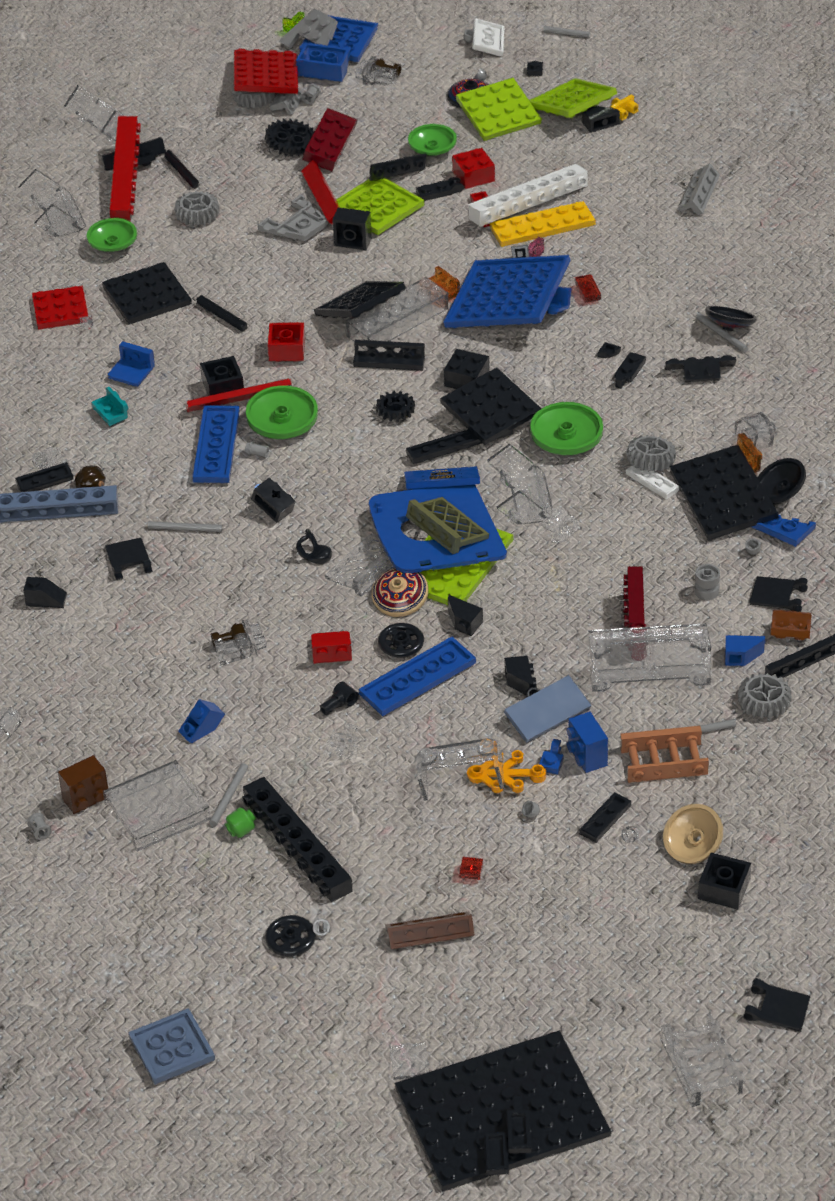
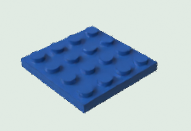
M330 16L338 24L328 46L350 48L349 61L359 62L378 29V23ZM304 39L301 46L299 47V51L301 52L305 43L312 42L308 41L307 39Z

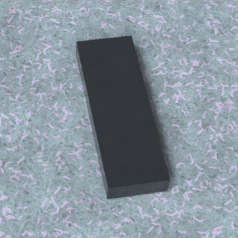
M65 462L16 477L15 481L20 492H31L61 484L74 478L68 463Z
M614 792L579 829V834L597 843L630 808L631 800Z

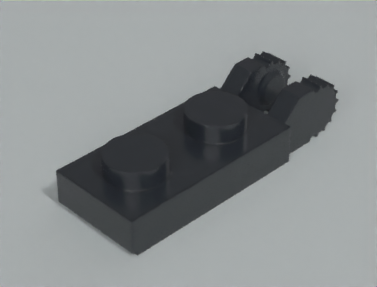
M456 176L449 178L448 181H439L416 187V193L418 197L427 201L462 192L464 185L460 183V178Z

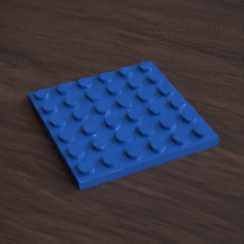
M557 255L475 260L443 322L445 328L541 323L571 261L570 256Z

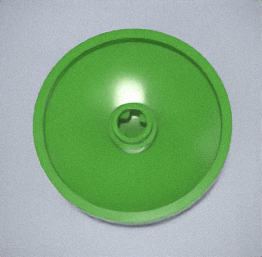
M293 386L266 388L256 393L246 406V419L251 429L264 437L272 439H289L302 435L314 426L318 417V406L314 397L307 391Z
M559 402L547 405L539 410L531 420V436L533 441L540 448L554 454L575 455L586 452L595 447L603 435V421L600 415L592 408L580 403Z

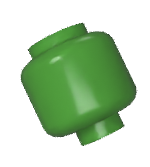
M240 807L226 817L224 825L232 837L242 838L255 828L253 821L256 818L250 810L245 811Z

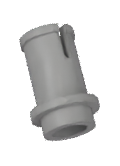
M253 441L247 442L245 453H248L249 456L253 454L267 458L269 446L254 444Z

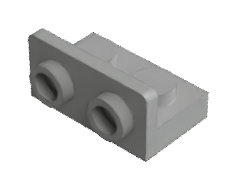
M299 89L298 94L278 93L269 107L271 111L286 109L287 113L292 115L302 100V93Z

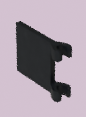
M141 537L105 545L116 580L123 579L122 568L143 564L145 573L153 572L151 560L148 557Z
M757 576L750 598V605L786 608L791 611L801 612L802 600L799 598L790 600L793 588L800 592H806L808 580L806 578L791 580Z
M755 978L752 983L751 992L754 994H765L761 1011L752 1005H747L743 1016L744 1019L747 1021L759 1020L801 1032L810 996L772 986L761 979Z

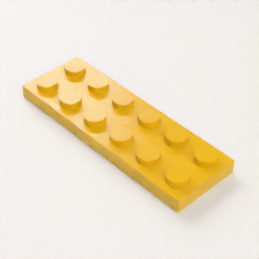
M581 201L497 220L490 223V229L500 246L504 247L596 225V220L585 202Z

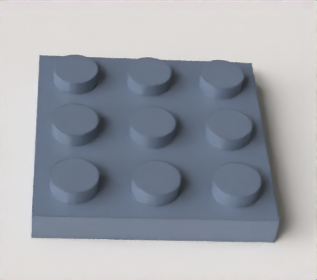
M189 1008L128 1032L129 1038L154 1085L215 1060V1054Z

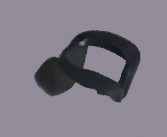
M306 529V535L301 537L296 544L298 554L315 564H324L330 561L332 557L331 548L326 545H318L310 529ZM308 538L313 545V551L310 554L306 553L301 545Z

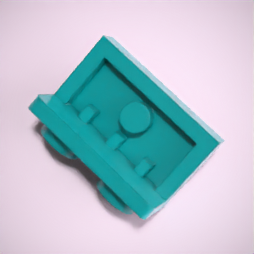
M106 387V396L91 402L92 408L109 426L128 418L127 410L129 408L126 401L122 400L118 393L110 387Z

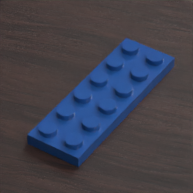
M204 405L193 471V483H230L240 414L239 406Z
M452 636L359 688V695L383 717L476 664V657Z

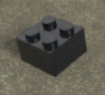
M338 207L333 217L334 246L367 251L372 239L370 211Z
M456 349L444 368V386L458 389L489 372V356Z
M234 356L200 363L201 380L208 396L244 388L243 376Z
M711 852L698 883V899L739 910L750 881L751 863Z

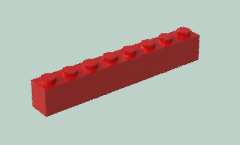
M118 116L110 201V218H120L130 222L131 215H134V205L132 203H135V193L133 191H136V181L134 180H137V170H135V168H138V158L136 156H139V146L137 144H140V135L138 133H141V123H138V116Z

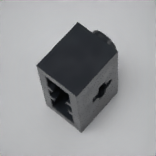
M270 477L254 488L251 500L276 523L292 512L296 502L290 494H287Z

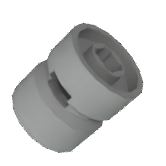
M712 564L699 566L695 571V595L702 600H713L719 595L720 570Z

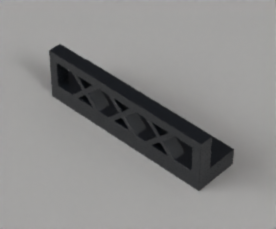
M374 340L354 341L355 355L353 367L423 371L425 343ZM359 346H366L368 350L359 351ZM383 347L386 351L379 352L376 348ZM401 348L403 352L397 353L394 349ZM421 349V354H414L411 350Z

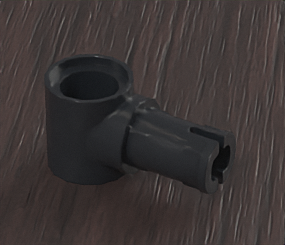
M344 681L339 682L333 689L332 697L320 705V710L324 715L328 716L338 707L343 705L350 707L357 702L359 693Z

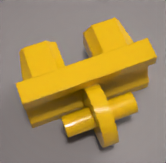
M630 94L622 100L619 98L612 99L610 108L619 110V119L623 121L627 119L629 112L637 113L639 105L634 102V96Z

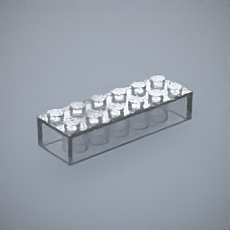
M424 277L400 291L401 294L387 298V302L374 305V309L361 312V315L357 318L347 319V337L353 342L355 340L391 341L449 309L448 292L427 277ZM360 346L365 351L368 350L366 346Z

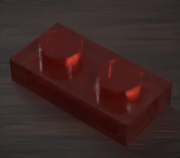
M591 274L575 277V284L585 303L601 300V293Z

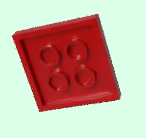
M83 285L32 293L38 330L89 322Z

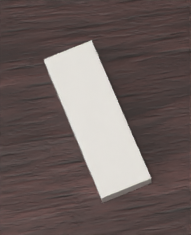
M630 466L626 469V475L666 500L679 491L677 484L657 472L641 471L640 468H635V466Z

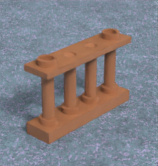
M690 726L621 733V753L629 752L632 766H627V782L708 775L709 759H700L697 745H701V727ZM689 746L692 759L680 761L677 748ZM669 748L672 761L660 763L657 750ZM649 750L652 764L640 765L637 752Z

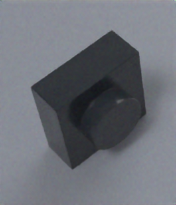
M527 62V76H543V62Z

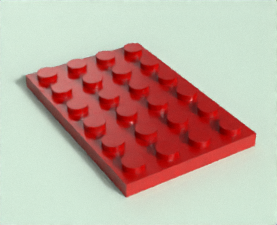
M243 48L234 50V91L298 94L296 53L293 51H262L260 49L249 51Z

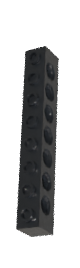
M264 776L243 786L244 796H242L244 804L253 810L258 820L261 819L266 830L272 832L277 843L284 846L288 856L295 859L299 869L307 873L310 882L318 886L323 897L326 896L332 903L353 892L351 876Z

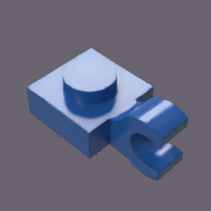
M553 739L550 752H543L539 765H542L547 773L559 774L564 760L563 754H560L561 740Z

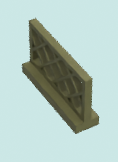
M443 497L422 503L413 499L408 503L406 517L452 554L459 553L461 546L489 538L488 532Z

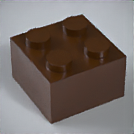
M94 755L58 771L62 800L73 814L109 798L106 771Z

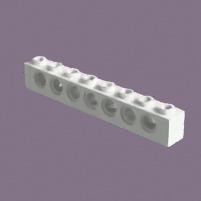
M574 164L468 204L469 219L481 227L588 186V172Z

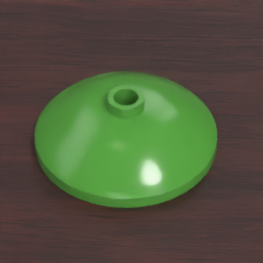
M441 124L419 126L412 130L408 136L409 146L419 154L425 153L426 156L445 154L453 149L457 143L456 133L451 128Z
M120 218L98 221L87 231L88 243L93 248L103 252L124 250L133 244L137 238L135 225L128 220Z

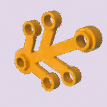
M495 750L491 753V758L482 765L469 767L467 777L472 783L478 784L483 782L494 793L503 791V783L511 787L513 792L520 793L524 790V782L520 779L514 780L511 777H530L532 782L541 783L546 779V770L539 764L534 765L531 769H511L524 760V754L520 750L513 751L511 758L498 768L490 769L495 764L503 762V752Z

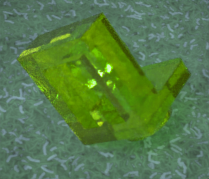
M299 11L292 19L284 17L282 19L283 31L288 33L305 17L304 12Z

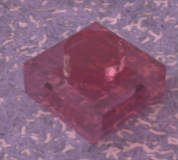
M538 237L529 244V257H540L544 253L543 238Z

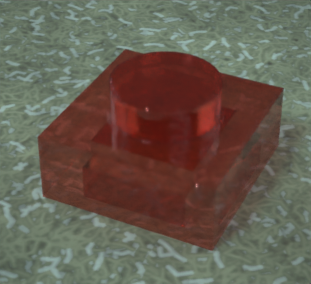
M462 857L459 877L480 880L483 859Z

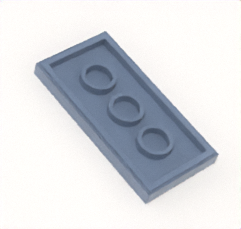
M568 675L506 708L504 714L523 740L528 743L567 722L569 718L589 710L592 705Z

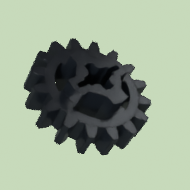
M393 390L391 394L386 392V396L380 395V399H377L376 411L378 416H383V420L389 418V422L393 419L399 422V419L406 420V416L411 417V413L415 412V401L413 396H409L408 393L402 394V391L396 393Z

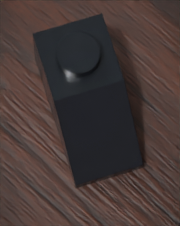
M602 106L590 107L587 111L582 112V124L590 133L619 125L620 111Z
M44 577L26 578L23 590L26 606L64 608L67 597L66 591Z
M451 595L448 596V612L454 629L472 636L483 623V608Z

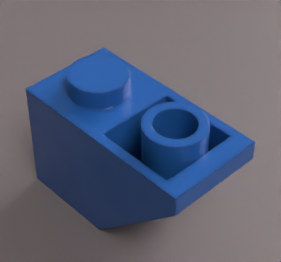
M726 635L725 666H745L764 653L765 636Z
M199 699L178 732L189 743H193L215 731L225 713L215 703Z

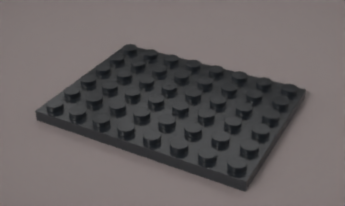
M560 1030L394 1083L395 1090L442 1192L492 1176L486 1175L484 1133L507 1132L508 1146L507 1110L508 1108H513V1096L522 1095L523 1108L530 1109L531 1153H509L508 1150L509 1170L611 1137V1129Z

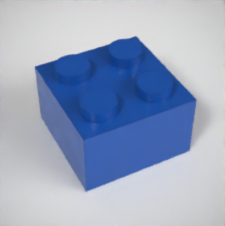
M591 711L569 718L568 728L566 729L568 735L566 745L568 751L575 756L577 765L581 766L585 773L608 766V737Z

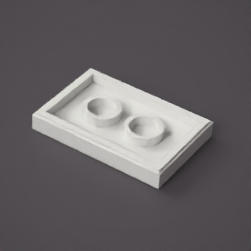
M475 18L473 22L472 49L502 57L504 52V26Z

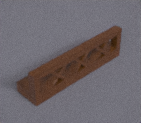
M469 911L385 925L390 949L475 936L472 914Z

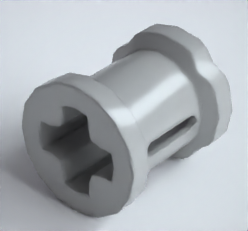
M310 84L307 91L302 94V100L306 104L314 103L315 97L319 96L321 92L319 86Z
M42 813L32 814L27 820V825L33 829L34 837L37 840L46 839L52 832L51 827L45 823V817Z

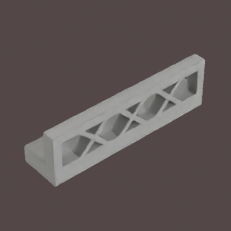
M710 163L694 172L678 207L680 213L689 208H692L697 215L704 212L720 176Z

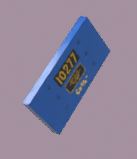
M477 466L404 472L407 490L480 484Z

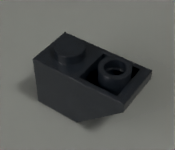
M528 655L504 658L507 686L524 695L527 694L530 688H537L536 677H532L534 675L533 663H529Z

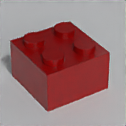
M476 148L452 155V172L460 178V183L464 185V189L495 181V164L483 148Z
M304 322L269 323V361H304Z

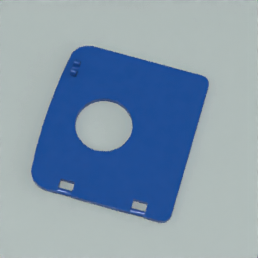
M476 485L412 489L378 494L369 500V510L379 540L394 568L400 572L417 573L424 570H437L478 564L485 561H498L507 557V550ZM443 497L488 532L489 538L461 546L459 553L452 554L436 540L419 541L407 537L401 531V527L406 521L410 520L406 517L410 500L415 499L422 503Z

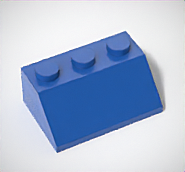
M305 43L296 59L298 76L342 82L347 73L350 48Z

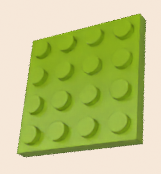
M514 78L456 95L457 102L483 141L542 123V118Z
M574 78L529 101L535 110L573 118L579 112H585L588 108L597 106L602 101L610 100L612 96L617 94V90L614 87Z
M386 178L373 181L368 179L336 199L340 208L370 211L371 232L376 235L381 234L424 206L422 198Z

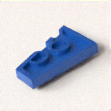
M778 515L779 518L757 523V525L752 526L756 530L796 547L815 529L816 522L809 521V524L799 522L797 518L788 520Z

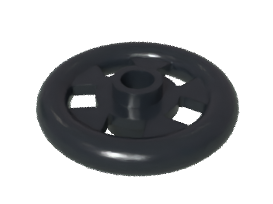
M409 623L391 624L384 628L378 637L380 649L385 654L396 658L412 656L419 652L424 644L422 631ZM390 635L392 636V639L387 640L386 637ZM414 635H415V636H416V639H415V640H411L410 636H414ZM393 645L397 649H392L390 646Z
M287 915L274 920L268 926L265 934L268 947L276 954L287 957L298 956L307 952L313 946L316 939L313 924L309 920L297 915ZM290 924H298L299 926L297 928L290 926ZM279 927L284 928L280 933L276 932ZM301 932H307L308 937L301 938ZM281 939L284 944L279 946L275 941ZM296 943L300 944V946L291 948V945H294Z

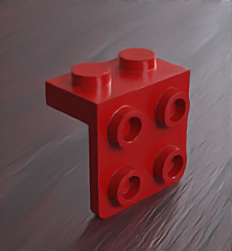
M348 631L314 633L311 635L313 664L352 661L351 639Z

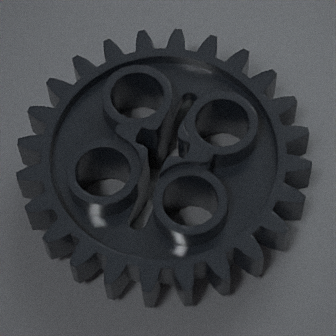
M283 118L282 122L277 120L276 123L272 122L271 125H268L265 132L266 144H269V148L273 147V151H279L278 154L283 152L285 156L290 154L293 157L296 154L299 157L300 153L304 155L305 149L315 131H313V127L309 128V124L304 125V121L299 123L297 119L292 121L289 118V121H286Z

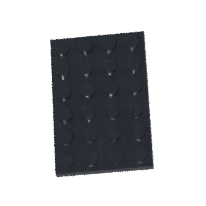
M738 444L669 466L670 473L679 486L708 541L755 526L757 523H764L779 518L778 511Z

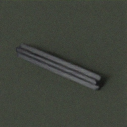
M169 149L164 151L166 160L194 189L199 187V180Z
M203 295L196 298V303L238 330L242 332L245 329L247 330V322Z

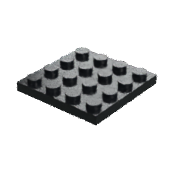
M165 262L102 282L103 289L128 325L192 304L190 296Z
M365 281L313 310L316 316H323V318L331 316L332 318L341 317L343 319L350 317L354 319L359 317L361 312L374 309V305L387 302V298L401 294L400 291L404 290L406 286L404 282Z
M497 367L440 398V403L484 445L531 420L542 409Z

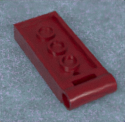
M327 108L305 149L302 160L309 163L313 160L319 167L333 172L355 129L358 119Z
M627 566V574H623V586H627V588H623V600H627L623 602V612L627 613V615H624V627H628V629H624V640H628V651H630L631 658L639 661L646 657L647 626L644 615L643 566Z

